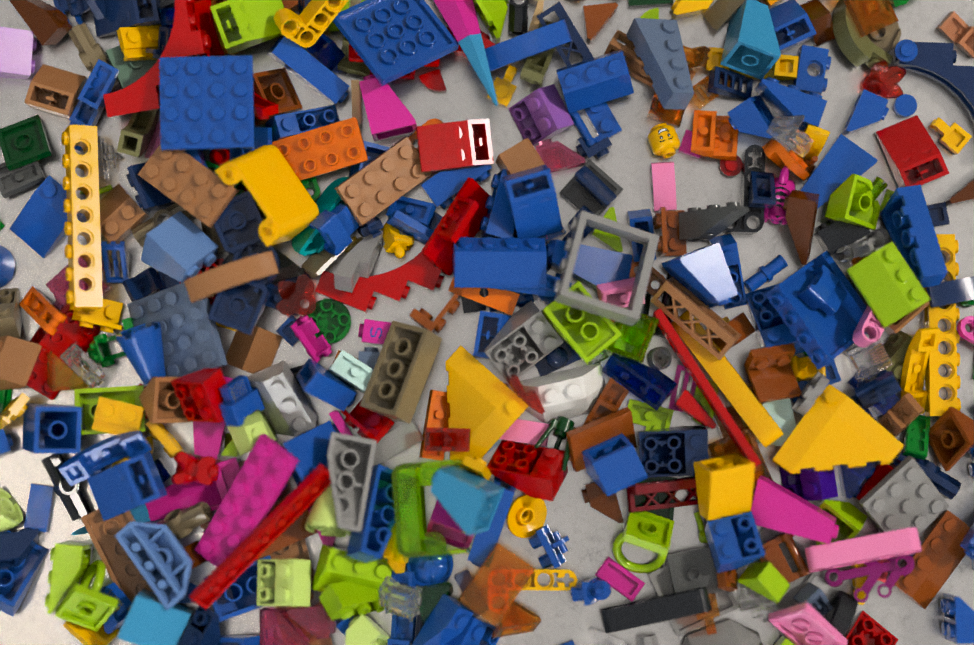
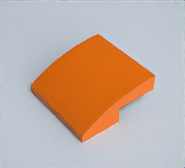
M694 110L691 152L705 157L736 161L738 129L735 130L729 123L728 118L730 116H717V111Z

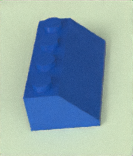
M461 237L456 243H453L452 263L455 288H547L545 238Z

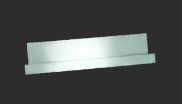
M344 350L340 351L333 364L327 369L363 394L373 372L372 368Z

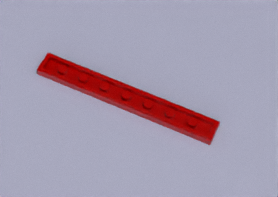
M661 308L653 313L652 318L742 456L753 462L756 468L761 464V461Z
M320 463L189 595L190 599L207 610L331 485L329 469Z

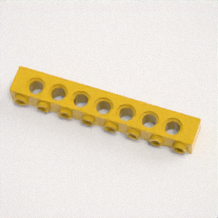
M69 125L65 132H62L61 137L62 145H65L62 166L66 168V176L63 177V190H66L67 199H64L63 203L64 213H67V222L64 223V234L68 235V244L65 245V258H68L69 267H66L65 270L66 281H69V290L66 291V302L70 304V310H98L103 307L97 126ZM74 147H82L84 155L76 153ZM75 168L82 169L85 176L79 177L75 172ZM76 190H80L85 194V200H81L76 196ZM77 213H82L85 215V223L80 222L77 219ZM78 235L86 238V245H81L78 242ZM78 258H84L87 261V268H82L78 264ZM79 280L87 283V291L80 289L78 285Z
M936 234L941 252L946 257L945 265L948 273L945 279L946 281L956 280V276L959 274L958 262H955V253H958L959 249L958 240H955V234ZM956 303L946 305L944 309H941L939 306L931 308L929 304L923 309L924 328L938 327L940 319L946 322L947 328L944 332L940 331L937 349L929 353L924 379V390L928 392L925 416H942L949 407H954L959 411L961 409L960 398H957V389L960 388L961 384L960 376L957 375V366L960 365V354L957 353V344H959L960 335L956 330V321H959L960 312L959 308H956ZM940 342L945 343L947 346L945 354H941L938 350ZM940 365H944L947 368L945 377L940 376L938 372ZM942 387L948 393L947 398L944 400L939 397V390Z

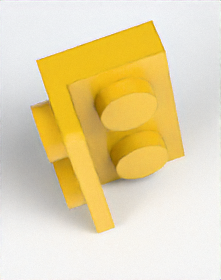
M103 299V307L98 310H74L72 320L80 321L79 326L93 329V325L101 326L100 331L114 333V329L122 330L123 326L118 325L123 303Z

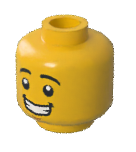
M666 123L652 127L647 138L653 154L663 156V158L674 156L680 146L675 128Z

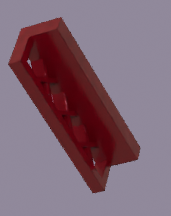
M695 477L636 483L627 487L629 512L698 505V497L695 494L697 491ZM685 489L689 494L684 501H679L674 495L678 490ZM658 492H664L668 495L661 504L653 499ZM643 494L647 499L642 506L635 507L634 495Z

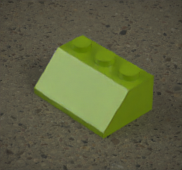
M893 241L846 270L883 328L888 327L931 300Z
M322 544L312 590L324 592L329 584L350 581L382 591L389 585L393 569L387 563L388 558L381 556L378 560L363 563L347 557V549Z

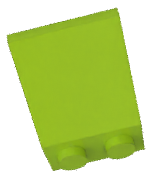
M579 281L568 288L570 291L592 298ZM554 300L541 310L548 322L586 364L622 335L610 319Z
M144 385L74 389L75 406L82 407L81 435L110 434L91 429L99 396L143 407L139 396L144 390ZM145 412L139 430L141 432L146 431Z

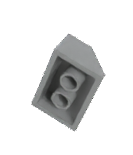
M285 360L247 376L250 386L258 388L265 407L263 413L276 434L297 436L316 427L317 414Z

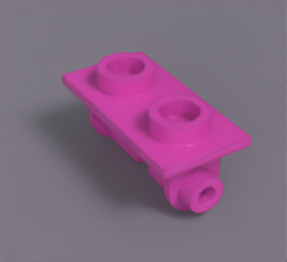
M308 315L300 316L290 326L295 336L305 347L307 354L315 362H318L323 356L326 357L332 353L331 345L323 334L318 337L315 336L320 330L312 317H308Z

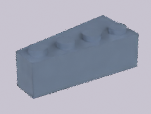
M634 18L626 35L629 41L633 42L637 57L642 59L645 65L643 69L646 75L651 77L653 81L652 87L664 109L685 110L694 95V90L677 20Z

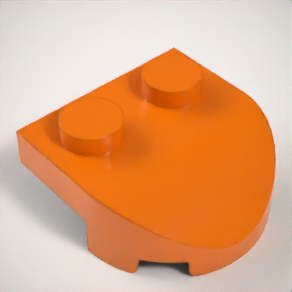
M775 140L768 141L762 147L766 156L781 169L787 166L803 181L811 176L806 170L808 164L794 150L788 151Z

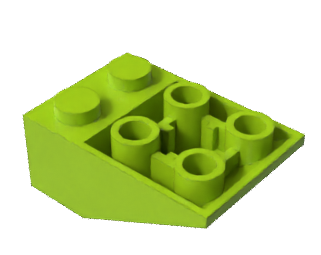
M227 0L210 7L225 49L229 55L283 35L274 22L275 13L284 8L282 0Z
M64 541L55 543V547H52L50 561H53L52 570L48 573L47 579L48 584H50V593H47L45 598V607L48 608L47 614L54 613L75 584H79L84 573L90 566L92 544Z

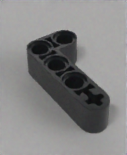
M759 145L749 146L742 154L741 206L748 207L747 197L749 196L750 182L747 178L748 174L751 171L765 172L764 149ZM753 151L754 155L758 156V158L754 161V167L748 168L753 164V158L748 156ZM748 207L749 212L735 221L734 228H726L722 232L725 234L741 235L757 233L764 224V208ZM748 218H754L757 221L756 229H750L747 226Z

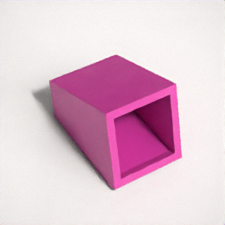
M374 75L365 76L363 81H359L374 142L416 131L417 125L414 117L388 84L382 86Z
M437 499L425 536L468 551L474 535L469 536L465 534Z

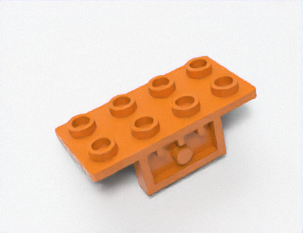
M355 117L272 142V145L279 149L300 181L368 161L359 124Z

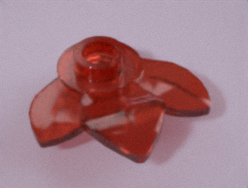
M886 60L879 61L871 67L870 74L864 78L863 88L876 95L880 94L884 98L899 97L904 92L897 83L905 76L906 69L900 66L888 67Z
M303 274L298 276L296 283L291 281L278 282V290L283 299L276 305L279 312L289 316L296 313L309 315L316 309V299L313 296L314 284L310 277ZM303 300L309 301L307 308H302L301 303Z

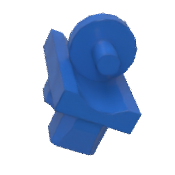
M547 524L529 538L532 548L537 549L543 546L546 554L539 557V562L543 569L552 566L555 569L566 562L563 553L568 551L564 544L570 540L568 535L561 538L558 530L552 533Z
M598 577L587 579L578 584L577 587L571 588L572 601L584 600V606L592 605L599 600L607 599L611 594V586L605 580H598Z

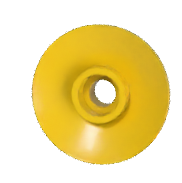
M527 494L518 497L511 504L507 514V526L510 532L519 538H528L536 534V531L544 525L547 509L545 502L542 499L533 498Z

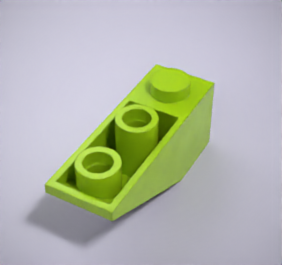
M350 581L329 584L319 599L331 620L341 618L346 620L355 615H366L374 611L377 613L382 612L388 607V603L394 595Z

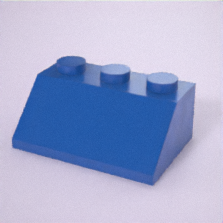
M621 49L556 70L569 113L634 93L628 67Z

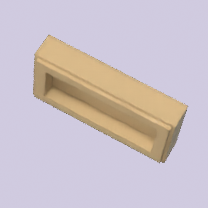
M351 80L352 117L357 118L359 128H362V92L359 80Z

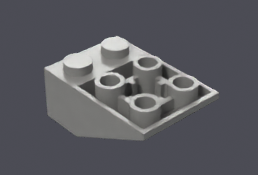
M531 300L510 317L484 352L508 384H510L563 344V341Z

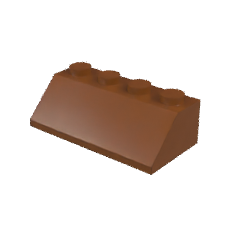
M945 510L927 527L919 538L922 542V551L914 553L912 556L915 563L913 571L908 575L900 576L894 587L920 607L926 609L966 555L965 549L960 544L970 527L949 510ZM903 560L899 567H906L907 561Z

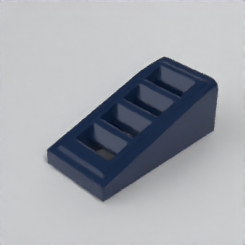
M717 66L710 70L708 92L747 100L752 96L753 78ZM720 78H723L722 84H719ZM727 80H730V87H727ZM735 81L738 82V89H737V90L734 89V88H735ZM743 83L747 84L746 93L742 92Z

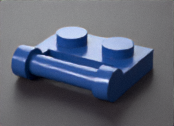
M606 102L569 113L588 148L606 137L611 138L622 131ZM584 110L598 134L597 137L593 138L578 112Z

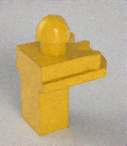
M388 223L381 229L383 230L385 243L383 247L385 251L394 253L397 258L404 257L405 251H409L414 244L413 236L400 234L398 229Z

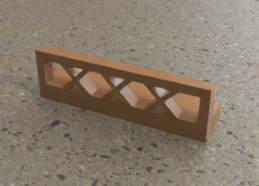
M617 30L604 54L621 49L630 76L652 87L653 81L649 75H646L643 69L645 65L642 59L637 57L633 42L629 41L625 33ZM617 39L623 41V42L626 43L627 45H623V44L617 42ZM689 69V73H690V77H691V81H692V79H693V77L695 76L696 72L693 71V70H691V69Z
M674 277L666 280L650 300L719 360L723 358L742 336ZM664 291L672 296L673 305L665 306L658 300ZM678 308H686L689 311L690 320H682L678 317ZM695 323L706 325L707 335H699L696 332ZM712 338H721L727 343L721 352L713 346Z

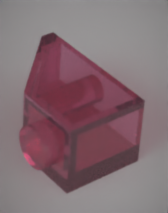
M552 139L540 141L539 145L535 146L536 151L543 162L550 168L551 173L581 167L586 163L584 157L558 141L552 142Z
M323 605L285 609V614L309 634L316 635L317 639L330 638V633H336L335 620H331Z

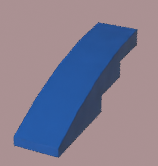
M565 19L486 48L485 52L490 72L571 42L572 39Z
M98 59L77 98L79 102L69 118L71 121L69 125L96 126L105 107L103 95L111 93L119 73L118 69ZM75 146V147H74L75 149H77V150L83 152L82 147H80V146Z

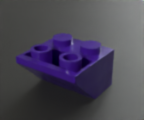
M834 466L833 470L816 472L815 468L800 469V473L790 474L780 467L782 486L803 499L816 501L838 497Z

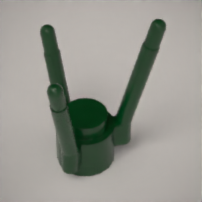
M558 416L557 420L552 419L550 426L534 447L536 449L539 448L552 430H554L553 435L558 438L553 449L559 450L562 439L567 437L566 432L576 429L573 427L575 423L562 416ZM568 439L563 458V471H566L570 453Z

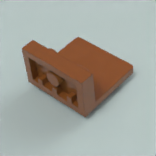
M661 207L653 216V228L658 230V236H660L656 252H659V257L681 256L687 253L686 241L679 240V213L684 212V210L666 211L665 207Z
M455 293L434 321H431L432 315L423 308L420 311L414 308L409 316L424 329H428L433 333L435 331L439 333L447 323L444 319L448 313L453 315L460 306L458 301L460 299L459 295Z
M793 343L750 350L744 367L760 403L799 397L802 392L790 365L796 352Z

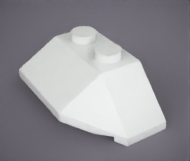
M600 362L514 382L513 388L515 394L528 405L527 412L543 423H550L552 419L557 420L558 416L572 418L589 414L606 384Z

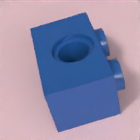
M802 45L799 48L797 78L793 80V85L801 88V92L807 94L814 92L821 95L822 92L826 91L828 79L824 78L825 71L829 70L831 64V57L828 56L829 49ZM814 67L817 70V76H810L807 68Z

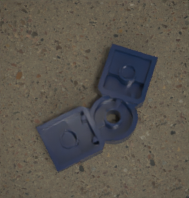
M248 190L234 196L214 223L224 250L234 255L233 262L272 251L278 270H280V258L276 250L272 246L267 247L260 238L258 228L263 218L252 194ZM278 274L217 293L208 319L252 336L259 316L262 315L270 295L266 285L274 281Z

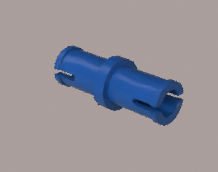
M778 255L766 266L762 265L759 267V271L743 283L753 293L765 282L772 281L773 276L787 267L788 264L781 255Z

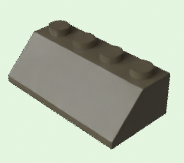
M392 321L360 406L388 418L410 424L442 338L428 329Z

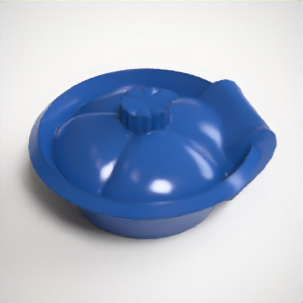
M417 540L408 551L409 560L405 570L414 571L417 586L432 589L441 586L449 579L453 570V559L449 550L443 544L433 540L421 542Z

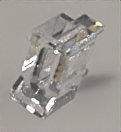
M880 338L868 347L861 348L854 343L842 352L847 361L853 362L857 370L855 378L858 383L863 380L870 382L876 379L879 371L893 365Z
M73 343L60 356L65 364L90 388L94 386L97 388L105 381L103 379L106 375L104 371L77 344Z
M386 576L379 588V605L385 607V614L391 613L408 619L412 623L422 605V587H411L396 582L390 576Z

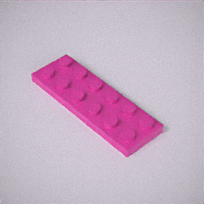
M261 434L197 544L195 551L217 568L266 519L299 459L266 434Z

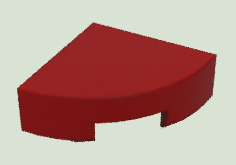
M440 69L418 76L420 82L426 88L435 92L447 91Z

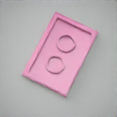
M807 602L769 613L768 621L795 645H847L848 640Z

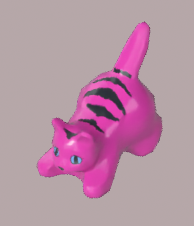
M784 166L781 170L779 177L774 178L776 205L771 209L764 208V222L770 220L773 224H779L780 222L784 225L787 224V210H783L784 199L786 196L789 197L791 191L795 190L796 186L793 180L788 179L789 168L787 166Z

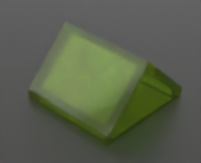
M641 313L639 320L633 326L616 322L615 326L622 335L611 343L606 350L642 363L659 319Z

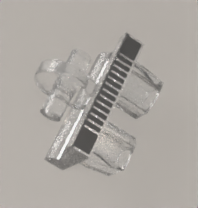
M97 136L99 178L101 180H108L107 161L109 169L116 168L115 160L121 159V153H114V146L109 145L107 146L108 154H106L105 139Z
M748 587L740 589V612L759 608V610L751 611L752 618L761 617L763 623L768 622L767 615L775 612L774 607H765L777 603L764 596L755 598L753 590Z

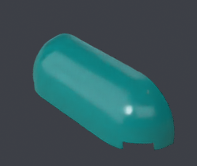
M348 177L336 179L324 190L316 201L319 215L325 209L330 212L333 211L340 203L345 205L334 188L348 179ZM308 226L292 239V247L299 254L307 256L315 252L320 253L324 249L325 241L317 229H312Z

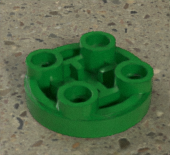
M325 298L313 304L307 313L308 317H312L320 330L315 336L318 337L323 334L329 344L340 342L350 331L351 315L346 306L341 302Z

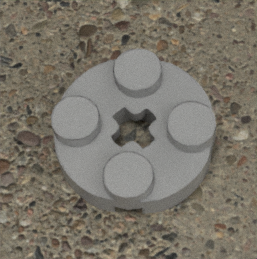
M819 371L810 381L812 385L807 383L802 389V399L799 397L791 407L802 416L811 409L815 403L814 401L822 394L829 383V379Z

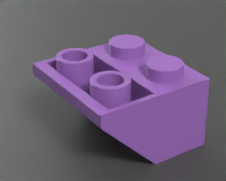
M554 84L535 90L508 108L523 139L529 138L533 146L563 132L574 124Z

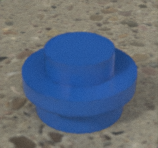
M909 39L901 40L895 46V56L902 62H910L917 56V45Z

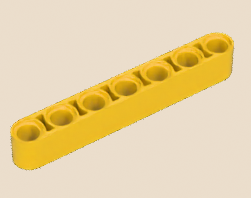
M687 310L679 317L682 320H690L689 311ZM674 321L671 322L673 328L761 444L766 448L784 435L783 431L758 401L757 397L725 355L721 360L717 359ZM695 323L696 332L699 335H707L703 326L700 323ZM713 341V346H714L719 352H721V350L719 349V347H718V346L716 345V343Z

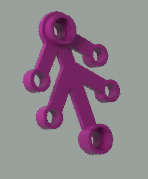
M911 555L888 558L887 560L890 562L879 563L872 561L863 563L866 565L865 567L844 571L835 568L826 571L825 581L829 586L836 588L841 586L844 580L868 576L862 587L854 592L855 599L860 603H864L868 600L870 591L882 573L892 571L885 584H880L877 588V593L881 598H888L891 596L892 588L900 576L910 574L914 569L915 563ZM906 560L907 565L901 568L898 566V562ZM832 573H836L838 575V579L836 581L830 580L829 577ZM882 587H887L889 589L887 595H882L880 593ZM860 591L866 594V597L862 600L857 597Z

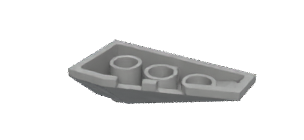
M331 432L327 460L337 528L361 532L377 441Z

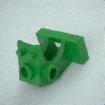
M129 317L122 320L124 330L134 327L133 318ZM106 334L93 337L94 340L89 344L90 348H87L90 360L95 362V366L102 365V368L115 365V360L127 357L124 351L112 355L109 343L117 341L115 335L107 337Z

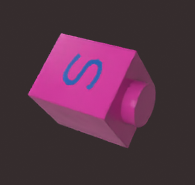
M365 319L364 324L359 326L358 337H362L361 342L383 345L391 323Z

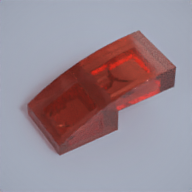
M514 373L505 377L517 396L530 408L540 414L545 413L534 390L525 392L518 376Z

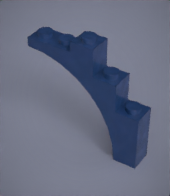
M914 42L917 45L918 53L915 59L910 62L898 60L894 52V68L912 70L927 75L943 84L959 98L974 122V66L953 65L957 58V52L953 50L954 43Z

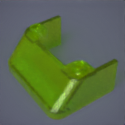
M463 460L400 464L394 468L392 472L396 540L398 552L402 556L410 558L470 552V547L447 549L446 539L441 533L427 532L424 486H431L433 484L432 477L438 469H441L440 466L462 465Z

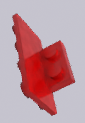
M470 177L467 178L422 249V253L441 269L443 273L449 276L453 272V243H456L461 237L474 238L479 231L482 217H486L488 211L485 208V204L489 194Z
M67 302L60 310L67 318L56 327V333L52 336L40 326L29 341L41 345L42 348L26 385L51 400L56 397L86 353L87 348L90 347L89 344L94 340L93 337L99 334L101 326L93 325V329L79 326L80 321L72 320L74 310H70V304H67Z

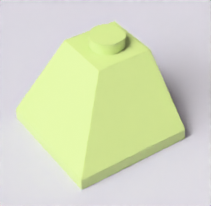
M255 410L245 417L244 424L239 427L227 426L240 456L253 449L261 434H266L274 441L278 440L274 429L263 411Z
M362 614L353 618L349 623L350 627L346 630L345 645H387L388 639L391 637L368 616Z

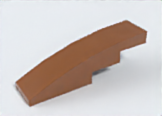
M611 376L582 426L617 412L631 387Z

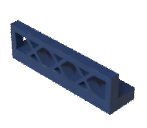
M560 1L536 16L543 27L547 26L543 17L553 11L556 12L559 21L565 19L572 41L569 47L559 46L556 49L567 66L572 65L569 61L571 51L581 53L582 61L594 58ZM573 42L578 49L572 48ZM562 49L568 50L567 57Z

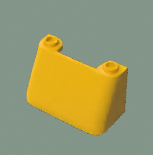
M263 145L224 163L215 170L219 178L227 185H235L242 180L267 218L259 225L258 232L267 247L292 240L319 216L318 206L282 153L274 145Z

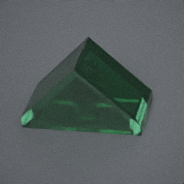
M449 582L416 587L420 618L423 626L442 595L451 596L454 592L452 584Z

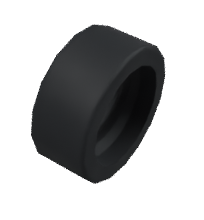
M839 591L830 603L833 608L825 615L824 619L844 636L853 621L858 601L854 596Z

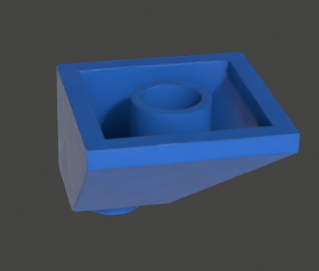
M760 95L748 98L727 112L730 116L728 118L729 123L735 130L738 129L739 132L770 139L784 133Z

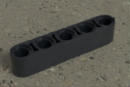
M700 587L600 610L605 633H612L711 611L712 606L707 587Z

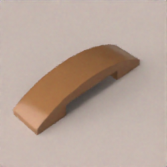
M268 251L216 267L191 277L184 282L190 301L194 303L230 288L278 274L279 270L273 252Z

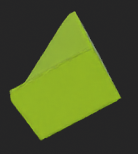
M226 433L224 451L221 456L240 457L231 434Z

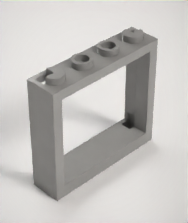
M582 210L577 217H573L570 225L572 235L571 238H567L564 250L567 251L566 258H562L558 271L562 273L560 280L557 279L554 285V292L556 293L554 301L633 326L640 318L660 236ZM585 226L643 244L627 309L568 290Z

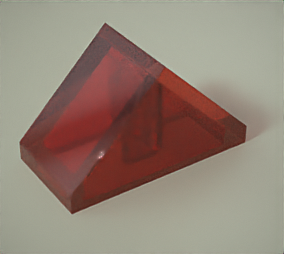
M425 428L424 451L469 452V428Z

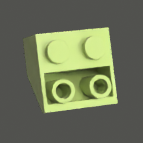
M258 559L256 606L310 607L311 560Z

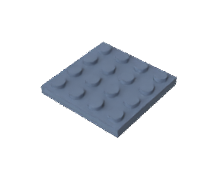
M185 282L127 304L130 317L134 321V327L144 323L147 327L152 326L151 322H160L166 377L184 376L203 368L217 369L228 365L216 323L208 319L211 310L209 299L206 298L191 303Z

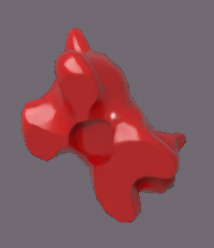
M179 451L174 455L173 459L176 461L177 467L176 473L171 476L173 484L188 485L198 482L203 485H211L213 481H217L219 465L215 464L216 460L214 457L195 458L184 451Z

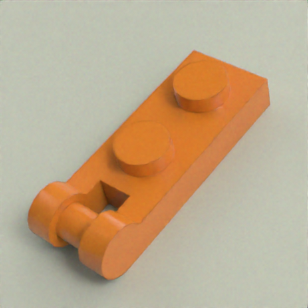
M33 286L19 303L41 328L52 336L56 333V327L59 323H63L67 318L65 314L59 311Z

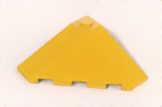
M460 345L445 364L449 376L447 403H450L451 417L448 418L449 435L452 438L450 459L456 465L464 468L462 462L466 456L472 459L474 457L481 459L527 409L528 405Z
M829 384L814 401V405L803 416L777 452L773 462L790 474L800 473V469L815 468V472L833 470V465L847 464L848 468L864 467L866 462L880 461L881 465L890 464L903 449L904 445L852 399Z

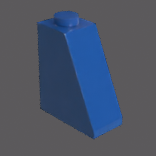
M311 358L306 361L296 375L304 391L342 411L346 407H350L355 401L357 393L351 385Z

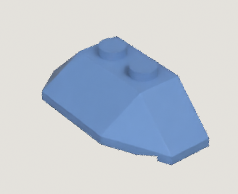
M130 521L114 535L166 610L172 608L186 596L193 561L166 524Z

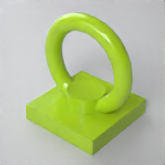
M647 511L628 512L625 530L613 542V555L616 561L625 569L635 573H649L659 569L667 558L674 521ZM627 542L658 553L657 558L648 564L633 563L623 555L622 544Z
M96 560L88 567L80 584H75L56 608L55 617L97 632L115 611L119 600L100 593L106 572L105 564L102 560ZM96 573L93 585L91 589H89L88 586L94 574Z

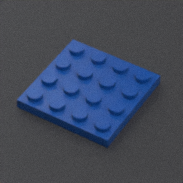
M365 0L339 12L333 20V23L382 86L458 50L459 43L424 0Z
M252 55L159 57L160 136L162 151L255 149Z

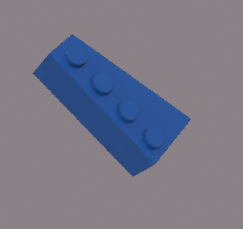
M921 185L896 188L880 216L894 245L923 288L937 286L948 272Z
M380 464L372 466L361 532L351 531L347 557L363 563L381 558L392 534L391 529L394 523H397L401 507L406 503L410 487L414 485L416 479Z

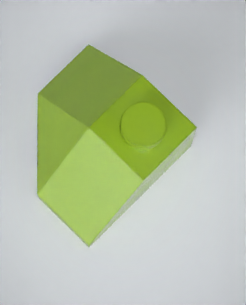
M473 0L475 10L495 43H499L509 1Z
M851 174L830 195L825 217L834 221L876 230L881 208L878 200H874L871 191L874 188L871 180L857 174Z
M825 499L818 506L837 518L835 524L840 525L837 538H832L831 543L854 538L861 531L868 518L850 502ZM816 541L817 545L826 544L823 542Z

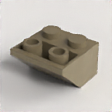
M18 288L0 290V337L8 335L20 338L22 316Z

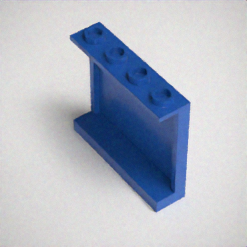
M828 251L814 258L765 294L818 370L833 362L835 357L854 343L853 332L867 307ZM822 264L840 279L837 285L847 293L838 311L830 317L820 308L812 310L797 296L799 292L806 290L811 282L810 273Z

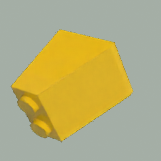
M737 453L693 462L699 514L702 517L712 521L751 511L755 471L753 462Z

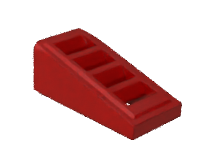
M684 389L674 403V406L708 429H715L717 425L691 393Z

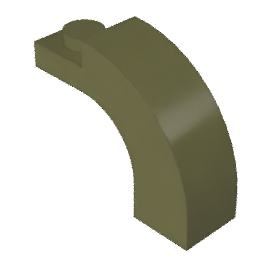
M839 0L834 9L832 22L836 42L844 56L856 67L864 63L876 72L891 64L893 56L871 42L865 33L863 18L868 5L861 0Z
M544 19L547 25L554 23ZM556 48L527 58L522 68L520 79L542 86Z
M160 109L132 113L128 125L121 129L117 152L138 158L142 156L153 137Z

